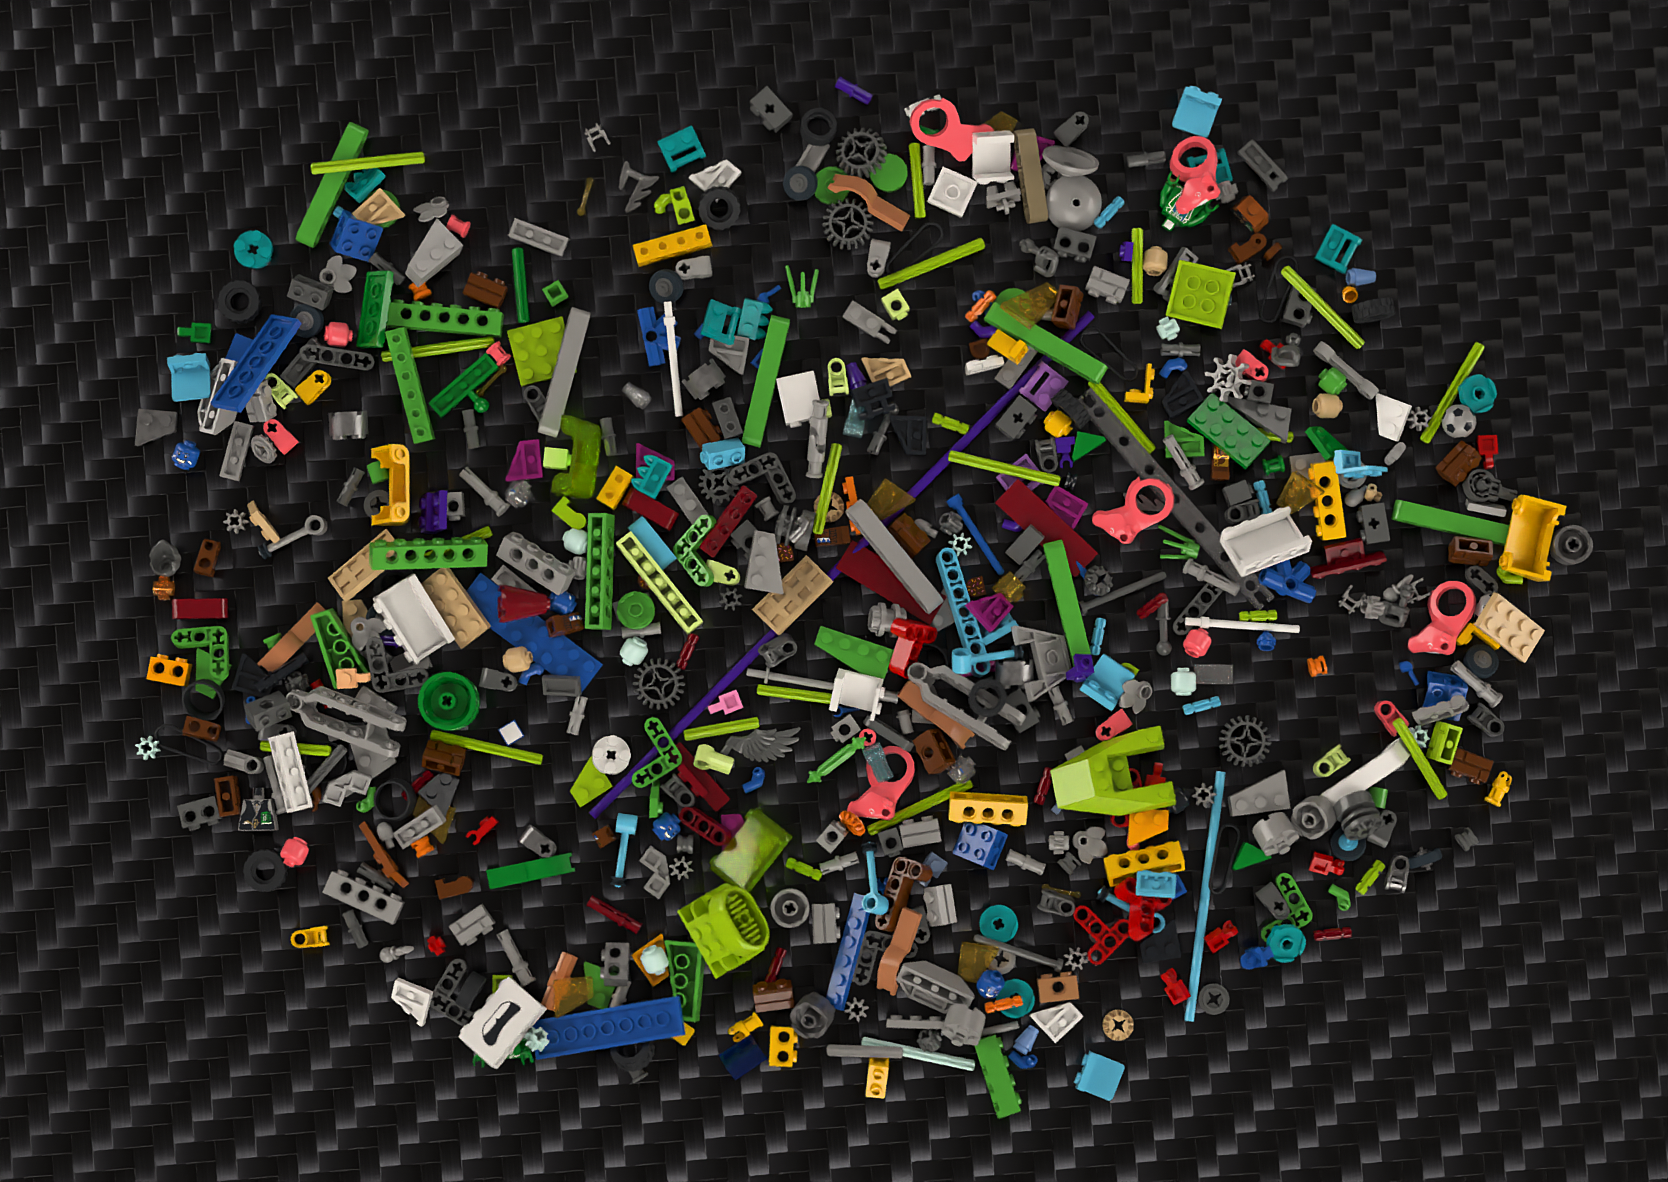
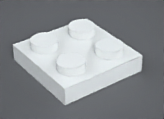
M943 167L927 202L962 218L978 182Z

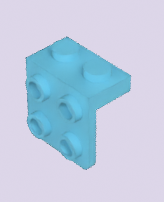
M1186 86L1172 126L1207 138L1222 99L1218 98L1219 96L1215 93H1204L1198 87Z
M206 353L167 357V364L172 373V398L174 401L204 399L211 396L210 363Z
M1335 450L1334 464L1336 466V474H1343L1345 478L1353 477L1354 479L1365 478V475L1375 477L1382 476V472H1388L1387 467H1361L1360 452Z
M1089 1051L1088 1055L1085 1054L1083 1057L1081 1073L1078 1072L1075 1077V1087L1078 1090L1089 1092L1110 1101L1113 1099L1123 1074L1124 1065Z

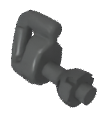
M1030 238L1021 240L1022 252L1036 255L1034 270L1045 277H1052L1059 263V255L1047 246L1036 247ZM1049 260H1051L1049 269H1047L1046 266Z
M1296 333L1288 334L1286 336L1287 345L1281 348H1272L1271 361L1278 366H1298L1301 354L1298 346L1301 337Z
M1405 584L1404 587H1400L1399 594L1401 599L1399 604L1382 601L1385 609L1383 614L1378 616L1382 623L1393 627H1403L1410 611L1407 607V602L1415 593L1412 590V585ZM1386 614L1396 615L1399 617V620L1386 617Z

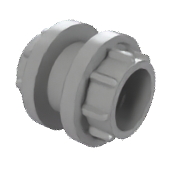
M878 603L877 606L873 605L868 616L870 632H874L876 636H883L884 631H887L890 637L896 638L897 635L891 633V624L896 618L907 619L906 610L900 608L899 604H892L891 609H886L885 603Z

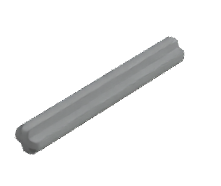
M829 1044L827 1046V1055L902 1058L903 1048L895 1046Z

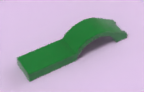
M572 852L486 870L489 888L494 889L575 872V868H571L569 859L572 856Z

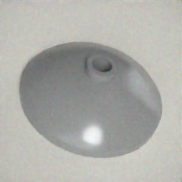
M1049 146L1043 150L1042 154L1047 164L1065 177L1091 174L1099 166V162L1094 156L1072 147Z
M1063 176L1050 186L1046 194L1048 217L1058 228L1064 227L1075 231H1082L1090 227L1100 214L1102 206L1100 192L1097 186L1084 176ZM1075 199L1079 201V205L1077 207L1073 205V201Z

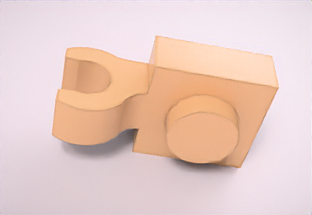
M357 668L336 669L337 689L357 688L358 682L371 681L370 673H357Z

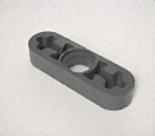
M870 714L866 716L863 724L905 751L910 752L912 750L914 742L910 738L902 735V733L875 717L874 721L870 720Z

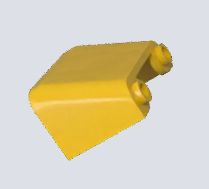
M389 444L372 448L371 458H376L380 461V468L389 469V506H380V513L372 515V525H405L410 519L409 452L404 445Z
M1519 495L1512 502V517L1499 565H1501L1504 571L1537 582L1550 581L1552 572L1546 569V566L1550 565V562H1547L1554 526L1559 525V521L1556 520L1559 515H1565L1566 506L1527 495Z

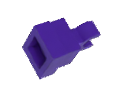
M1075 437L1054 438L1056 453L1062 454V459L1059 462L1060 468H1063V461L1065 460L1069 462V467L1071 468L1073 462L1070 459L1069 453L1071 452V445L1075 444Z

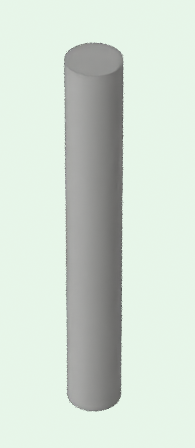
M1018 1021L983 1028L981 1037L1019 1029Z

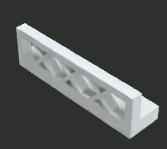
M294 732L268 738L287 813L313 807Z

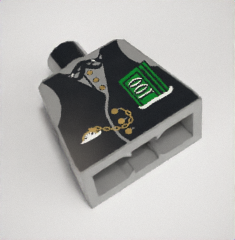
M253 788V799L243 800L238 831L279 830L274 800L264 799V788Z

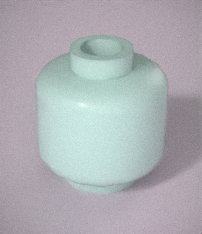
M574 528L569 531L567 530L562 538L565 549L576 555L587 553L588 532Z
M636 636L626 639L620 650V655L623 658L622 661L629 666L641 664L648 653L647 643Z
M1177 668V672L1171 674V690L1176 692L1178 696L1191 695V692L1196 690V674L1189 672V668Z
M652 945L642 951L643 954L640 959L647 973L660 975L666 971L665 968L669 962L662 947Z

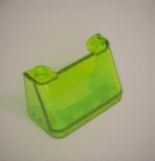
M562 415L561 430L566 435L572 436V440H574L569 474L560 473L556 475L552 482L551 491L555 496L588 499L594 494L602 430L595 423L573 416Z
M758 808L755 810L750 809L744 817L747 820L722 853L719 856L715 854L709 862L711 865L709 869L722 880L732 886L741 887L748 892L752 890L793 837Z

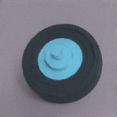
M1342 828L1336 830L1331 838V849L1335 856L1341 860H1356L1365 851V838L1355 841L1348 840Z

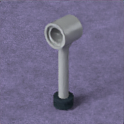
M312 515L307 518L305 527L281 538L275 544L267 545L264 542L263 545H258L259 554L264 559H267L268 556H272V551L307 534L322 535L327 530V522L320 516ZM318 520L321 526L318 530L314 531L312 524Z

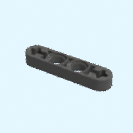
M312 344L303 345L299 351L300 357L308 362L359 370H369L374 365V358L370 354ZM307 347H310L311 351L317 352L316 348H320L319 360H315L316 356L314 355L306 358L303 350H307ZM325 350H330L333 354V358L330 361H324L322 358V353ZM344 353H349L352 356V361L349 364H343L341 361V356ZM355 354H359L358 359H364L365 356H368L371 364L363 367L362 363L357 362V366H353Z
M1207 582L1172 625L1174 633L1181 636L1187 634L1193 627L1192 625H1185V631L1177 630L1178 625L1176 624H1181L1185 620L1182 616L1185 615L1188 618H1193L1189 616L1188 610L1190 607H1196L1199 610V614L1195 618H1200L1223 590L1216 587L1214 591L1217 594L1215 595L1212 590L1207 589L1208 585L1210 588L1214 585ZM1203 592H1208L1211 595L1209 603L1201 601L1200 597Z

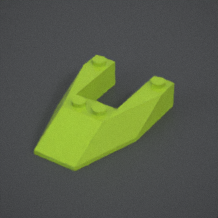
M1161 727L1145 728L1102 741L1050 770L1058 809L1122 816L1176 805L1172 782L1133 789L1126 757L1164 749Z

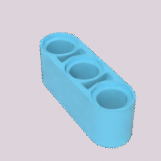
M643 516L627 527L662 570L677 559Z

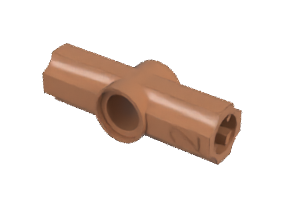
M564 951L560 955L557 966L549 978L548 988L541 1002L548 1010L556 1012L563 993L568 988L571 980L570 976L578 957Z

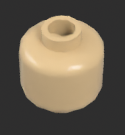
M1153 246L1144 252L1143 269L1148 275L1159 276L1167 270L1168 254L1161 247Z
M1319 394L1312 404L1313 412L1319 418H1335L1342 411L1343 407L1342 401L1339 400L1336 394Z
M524 646L510 648L503 655L504 667L512 673L528 670L533 662L532 653Z

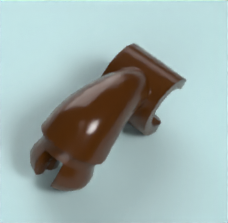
M319 784L311 792L313 795V800L311 801L315 805L312 812L318 809V804L321 800L322 790Z

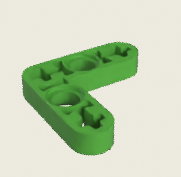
M705 514L701 515L674 545L673 553L697 585L708 587L714 581V574L696 550L716 524V519L711 515ZM694 532L698 534L696 542L692 541V534ZM693 559H695L697 562V565L694 569H692L690 565Z
M224 627L178 629L173 632L171 639L177 648L210 646L211 676L216 681H223L228 677L229 636ZM219 632L222 633V636H220L221 644H218V640L216 638ZM203 633L205 634L204 640L196 641L195 636ZM183 635L184 639H182V642H179L177 639ZM219 649L224 650L222 657H214L215 651ZM217 663H220V667L222 669L220 675H217L216 673L218 671Z
M656 717L646 720L645 730L661 756L633 774L632 782L638 788L649 785L678 767L682 762L681 753L661 721ZM650 721L658 722V731L660 732L661 729L664 731L655 739L652 736L656 734L654 730L648 729ZM660 737H666L669 740L667 747L661 748L658 745ZM671 746H673L674 750H671L672 754L679 756V758H677V763H669V754L666 753V755H664L662 751H666ZM659 763L662 765L663 770L660 774L652 772L651 767L653 764ZM648 768L650 775L654 778L650 780L648 776L644 779V784L636 783V775H645L646 772L644 770Z
M1288 873L1279 874L1275 879V883L1291 911L1286 919L1296 926L1291 915L1294 914V918H1297L1301 915V910L1308 913L1306 916L1307 920H1297L1299 925L1296 927L1301 928L1312 920V912L1293 877ZM1281 877L1289 878L1287 882L1289 888L1294 886L1295 889L1285 894L1284 891L1287 888L1285 885H1280ZM1292 893H1296L1299 896V901L1296 904L1289 902V895ZM1277 919L1264 926L1260 932L1262 940L1267 942L1268 937L1265 938L1266 930L1269 929L1271 931L1275 924L1280 926L1283 920Z

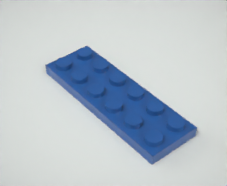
M271 314L210 403L213 407L241 413L302 323L296 318Z

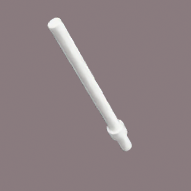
M667 301L664 302L665 317L663 319L667 329L675 416H683L674 324L676 323L672 312V303Z
M1209 617L1185 618V625L1200 626V628L1207 629L1209 627L1290 633H1299L1300 631L1299 625L1209 619Z

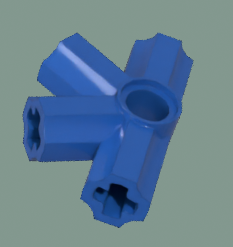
M654 307L637 310L649 367L665 364L663 349L669 351L667 329L663 319L665 314L656 321ZM654 332L657 335L656 340L653 342L646 339L647 333ZM675 336L676 352L678 350L681 337Z
M1288 559L1273 565L1274 570L1264 568L1259 574V584L1276 590L1281 596L1289 595L1303 602L1311 603L1316 595L1315 587L1303 582L1310 575V567L1302 561H1298L1291 568L1290 560Z

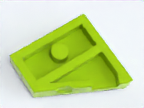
M591 756L570 792L578 805L582 807L612 788L613 785L606 774L601 773L595 768Z

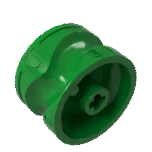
M442 672L433 675L423 684L418 696V706L422 717L431 726L442 730L455 731L467 727L476 718L480 708V696L476 686L468 678L453 672ZM451 699V704H447V700Z

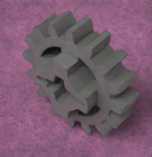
M732 466L729 469L726 467L709 471L703 469L705 476L699 477L703 481V483L699 484V487H704L701 494L707 493L706 500L713 498L712 502L714 504L717 500L720 501V504H723V499L730 502L729 497L736 496L734 490L738 491L740 488L734 485L730 487L727 484V475L733 469ZM715 471H724L720 475H715L713 473ZM707 479L712 483L710 490L707 488ZM721 479H724V480H723L724 486H723V487L718 486V487L715 488V486H716L715 480H719V481H720ZM723 491H724V492L726 493L725 495H722V496H717V495H716L717 492H723Z

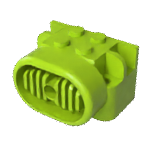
M728 883L722 884L677 911L716 979L762 952L769 939L768 924L755 900L748 891L738 886H732Z

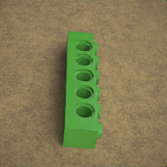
M393 300L389 305L388 323L386 324L388 328L405 327L410 330L502 338L504 315L502 312H499V309L488 308V311H481L480 307L470 306L469 309H461L462 306L450 305V308L442 307L443 304L431 303V306H426L423 302L412 301V304H404L405 301ZM406 310L412 312L409 319H403L402 317ZM430 312V319L423 321L421 319L422 314ZM443 314L450 315L448 322L443 323L440 321ZM463 315L469 317V321L466 324L459 323V319ZM482 317L488 318V323L485 326L478 325V321Z
M402 327L386 331L385 334L413 442L418 444L434 440L435 436L407 328Z
M588 513L585 629L612 630L615 515L608 513Z
M453 537L451 540L433 538L431 541H425L422 538H416L413 541L395 539L394 542L378 539L375 542H369V566L372 570L487 567L488 544L481 537H471L465 540L460 537ZM466 548H470V552L468 554H462ZM446 549H452L449 555H443ZM408 550H414L411 556H405V553ZM427 550H433L429 556H424ZM388 551H394L391 557H386Z

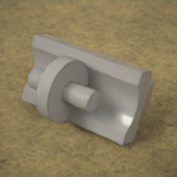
M1014 181L1005 183V192L998 193L997 186L987 187V208L996 207L997 211L1004 209L1005 215L1009 214V208L1015 207V202L1021 201L1020 188L1017 189Z

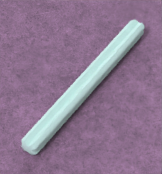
M868 1037L862 1038L861 1045L902 1047L903 1056L970 1071H973L975 1066L974 1060L930 1052L929 1050L923 1052L922 1049Z

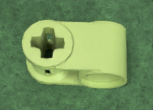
M834 358L828 364L830 396H833L835 393L844 392L849 394L845 364L841 359ZM833 363H840L842 369L840 372H833L831 365Z
M267 374L265 378L267 381L271 378L277 379V385L271 388V395L283 409H286V405L294 398L297 399L298 395L276 374Z
M707 559L706 565L714 574L713 582L729 586L739 583L740 573L735 568ZM731 572H733V575H735V579L731 578V580L729 581V579L726 576L727 574H731Z
M1340 744L1332 748L1314 764L1313 772L1316 776L1327 777L1351 761L1350 757L1347 758L1340 749ZM1321 763H1324L1327 766V772L1325 774L1321 773L1319 770V766Z

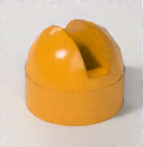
M1352 286L1345 287L1342 291L1343 300L1347 303L1355 302L1358 298L1357 290Z

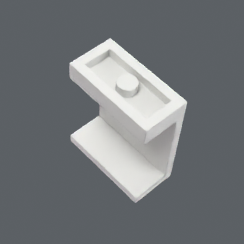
M1010 130L972 133L973 178L979 184H989L990 181L1007 183L1008 180H1014V175L1010 172V143H1014V134Z
M814 371L776 379L786 426L790 425L791 428L802 425L801 422L809 421L810 424L814 408L812 401L820 400Z
M839 668L834 682L829 710L837 712L839 704L872 712L870 720L874 721L876 714L880 715L882 703H879L880 698L883 699L886 687H882L884 679Z

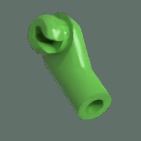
M368 787L367 797L356 804L358 811L364 813L374 807V795L377 787Z
M1332 884L1328 892L1337 897L1340 910H1348L1351 905L1348 892Z

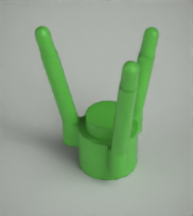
M786 265L792 302L796 303L797 308L811 307V303H814V292L819 270H815L810 295L808 291H805V273L801 272V291L797 292L796 295L789 266Z
M1158 526V528L1185 541L1183 544L1163 540L1165 544L1181 548V553L1184 555H1161L1160 558L1184 560L1197 558L1200 544L1194 543L1195 540L1188 539L1167 527Z

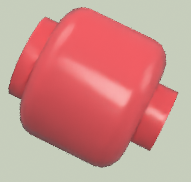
M330 322L328 326H325L324 341H327V344L332 347H346L348 341H352L353 331L349 330L347 323Z
M1198 628V630L1193 629L1189 631L1183 646L1188 655L1198 658L1207 653L1212 640L1206 630Z
M293 837V839H288L280 852L281 857L284 859L283 863L290 867L302 865L309 853L307 843L300 838Z

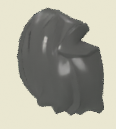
M164 539L152 548L149 557L151 559L150 566L154 573L163 578L172 576L180 567L181 556L177 548Z

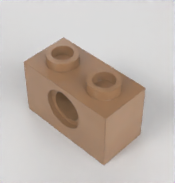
M1072 971L1061 972L1060 976L1053 977L1052 974H1043L1041 978L1037 979L1040 1003L1079 999L1077 975H1072ZM1057 981L1063 984V989L1060 992H1055L1052 988L1053 984Z

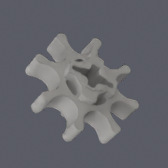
M1229 354L1228 362L1225 365L1221 358H1214V362L1217 364L1216 372L1205 373L1206 376L1214 378V385L1208 388L1207 391L1215 393L1220 389L1221 396L1219 400L1222 402H1228L1230 392H1233L1235 398L1242 399L1243 395L1239 391L1240 385L1243 383L1251 385L1252 383L1251 380H1244L1242 377L1243 371L1249 368V364L1241 363L1237 367L1235 364L1237 355Z

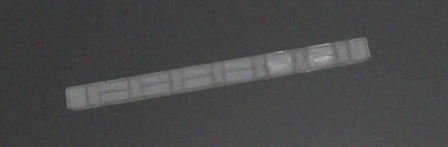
M1092 388L1088 389L1084 395L1086 397L1090 395L1096 404L1089 408L1082 401L1084 398L1082 395L1077 400L1090 414V420L1142 479L1156 478L1170 485L1173 494L1179 497V503L1174 504L1171 511L1173 515L1230 580L1241 585L1239 590L1257 610L1263 608L1264 605L1258 602L1254 593L1260 590L1267 597L1266 600L1268 602L1274 598L1273 594L1266 586L1259 584L1258 577L1254 573L1241 577L1231 559L1228 562L1221 560V553L1226 552L1219 542L1221 535ZM1094 409H1102L1104 415L1102 417H1096L1094 415ZM1126 437L1129 440V444L1127 446L1120 445L1119 438ZM1145 466H1152L1154 474L1147 475L1144 471ZM1148 485L1165 504L1166 498L1163 491L1154 485ZM1196 523L1204 525L1203 533H1198L1195 530ZM1247 581L1254 582L1255 589L1253 591H1249L1246 588Z

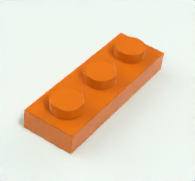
M853 476L846 477V482L842 483L844 494H848L849 501L846 502L847 509L857 502ZM849 520L851 532L855 531L856 536L862 535L852 521Z

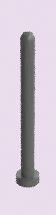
M1157 573L1085 603L1082 600L1078 602L1082 614H1086L1090 608L1165 579L1167 577L1166 573Z
M978 934L974 935L973 938L975 942L1053 967L1056 972H1060L1064 960L1060 958L1054 960Z

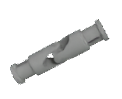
M813 400L814 408L810 421L807 455L809 465L806 476L822 478L823 473H821L822 462H824L828 424L826 414L829 401Z

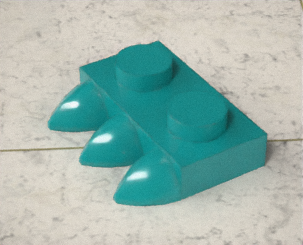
M378 168L363 169L364 173H354L353 179L355 183H345V191L358 203L366 199L371 191L386 177Z
M745 298L737 336L753 340L765 338L766 332L758 326L769 324L770 321L761 314L772 312V307L765 302Z
M646 455L643 458L649 467L637 468L638 473L644 479L634 478L631 479V482L639 492L656 499L673 465L656 456Z

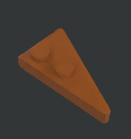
M365 821L361 823L359 827L375 852L373 855L375 860L384 866L382 871L388 879L390 877L394 879L402 888L406 887L409 884L407 879L397 872V865L383 845L379 844Z

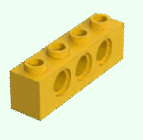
M706 224L633 245L639 267L712 247Z
M1334 460L1310 463L1311 468H1308V476L1313 482V487L1310 489L1312 499L1315 498L1316 506H1313L1314 517L1318 518L1316 534L1318 537L1320 536L1321 540L1346 537L1339 479L1338 474H1336ZM1323 476H1326L1328 484L1321 487L1319 481ZM1328 495L1331 501L1327 506H1324L1322 499ZM1331 514L1333 522L1327 525L1324 521L1325 517Z
M950 791L948 816L949 820L956 823L968 821L974 824L984 822L993 825L1010 824L1012 826L1026 825L1028 800L1027 796ZM966 807H972V808H973V809L970 810V811L964 810ZM985 808L992 809L990 812L983 811ZM1005 809H1010V810H1012V811L1009 812V813H1004V812H1003Z
M1169 841L1163 845L1148 846L1145 849L1130 850L1123 854H1112L1103 858L1110 887L1116 886L1128 877L1137 879V871L1149 870L1157 873H1174L1185 870V860L1179 841Z

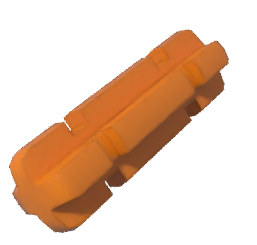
M988 290L983 295L984 298L981 297L972 307V311L969 310L966 313L965 317L968 321L974 322L978 315H981L987 309L990 302L996 299L994 292Z
M1018 995L1011 999L1009 997L996 1000L994 1003L992 1001L987 1002L984 1006L987 1013H992L994 1010L1001 1011L1010 1009L1012 1006H1022L1023 1002L1022 997Z

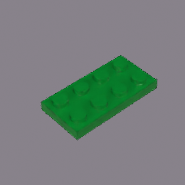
M392 271L367 272L356 347L383 348L386 339L385 329L388 323V309L391 303V288L394 283V272Z
M1213 393L1187 419L1190 425L1245 470L1271 442L1269 438L1226 403L1220 401Z

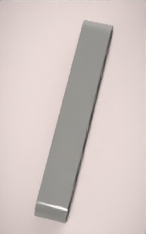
M574 307L570 310L537 432L552 437H557L587 330L590 312Z
M859 499L845 511L848 518L927 614H930L944 602L937 590L862 499Z

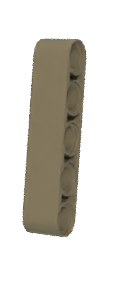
M1034 128L1016 130L1013 132L1014 148L1026 222L1031 224L1047 221L1048 210L1036 132Z

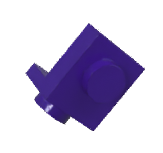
M1123 242V245H1120L1119 257H1122L1121 261L1132 262L1134 242Z
M1075 654L1073 656L1075 666L1066 672V679L1080 683L1086 681V678L1094 673L1093 661L1090 654Z

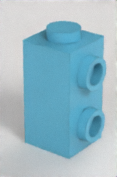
M739 438L702 444L700 459L708 470L745 463V446Z

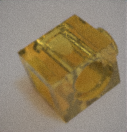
M1011 571L1005 574L992 587L997 594L1002 593L1010 603L1012 601L1016 603L1024 595L1022 591L1026 588Z

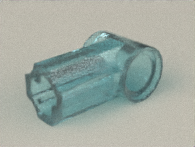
M853 398L848 418L845 421L843 434L862 438L865 422L864 420H859L858 414L864 412L863 406L856 408Z
M880 742L862 749L878 783L885 782L894 777L885 759L886 755Z

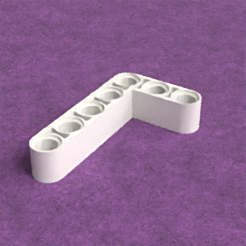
M1400 737L1389 744L1379 756L1321 795L1325 796L1334 807L1335 803L1344 796L1366 790L1399 768L1411 754Z

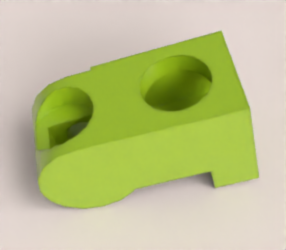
M682 186L669 190L678 225L694 221L685 187Z
M563 496L551 511L570 527L583 530L587 525L586 518L581 513H576L568 507L571 502Z

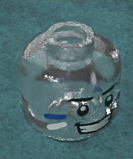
M514 480L504 492L505 500L516 509L518 506L521 508L525 507L533 496L530 490L532 486L524 480L521 482Z
M958 756L955 759L956 762L948 767L949 772L947 774L957 784H966L976 774L974 769L976 764L968 756L966 758Z

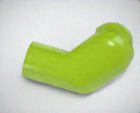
M663 194L654 203L656 213H664L667 204L672 203L670 194Z
M1501 565L1497 568V575L1505 584L1523 583L1522 576L1513 575L1502 570Z

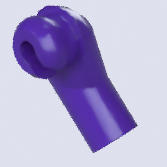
M977 320L969 326L983 339L991 338L998 329L992 325L983 327Z
M1004 519L1002 528L1014 532L1023 530L1015 521Z

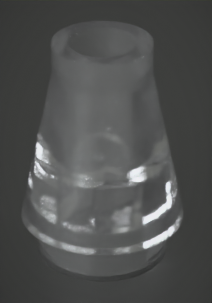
M630 382L622 390L637 408L644 409L651 400L648 392L632 385Z

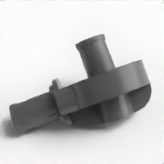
M1483 469L1472 471L1462 483L1465 495L1476 503L1496 502L1498 498L1513 502L1517 498V495H1514L1517 494V490L1502 487V484H1499L1501 483L1500 480L1495 479L1490 472Z

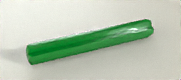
M522 248L512 249L518 322L527 323L529 322L524 253Z

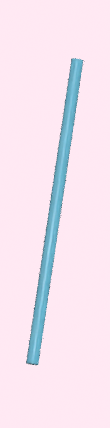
M1216 771L1213 793H1216L1217 796H1213L1214 804L1212 803L1188 987L1191 996L1187 999L1184 1018L1185 1021L1194 1022L1211 892L1208 885L1218 836L1226 772Z

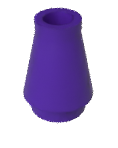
M856 362L845 366L850 389L866 385L867 380Z

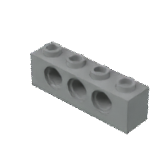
M514 531L504 537L496 556L558 596L568 590L576 572L568 564L560 562L552 554L546 553L538 545L529 542L521 534Z
M338 869V871L331 872L322 893L391 924L396 923L405 903L401 901L402 897L394 893L387 895L383 893V888L373 885V887L365 885L367 881L356 877L354 880L348 877L349 873ZM345 882L351 884L352 889L349 893H345L342 889ZM363 890L369 893L367 901H363L360 898V893ZM380 898L385 899L387 902V906L384 909H380L377 905Z

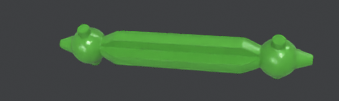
M853 737L852 744H847L821 764L817 771H809L810 775L807 783H820L821 776L830 773L852 756L856 749H864L866 737Z

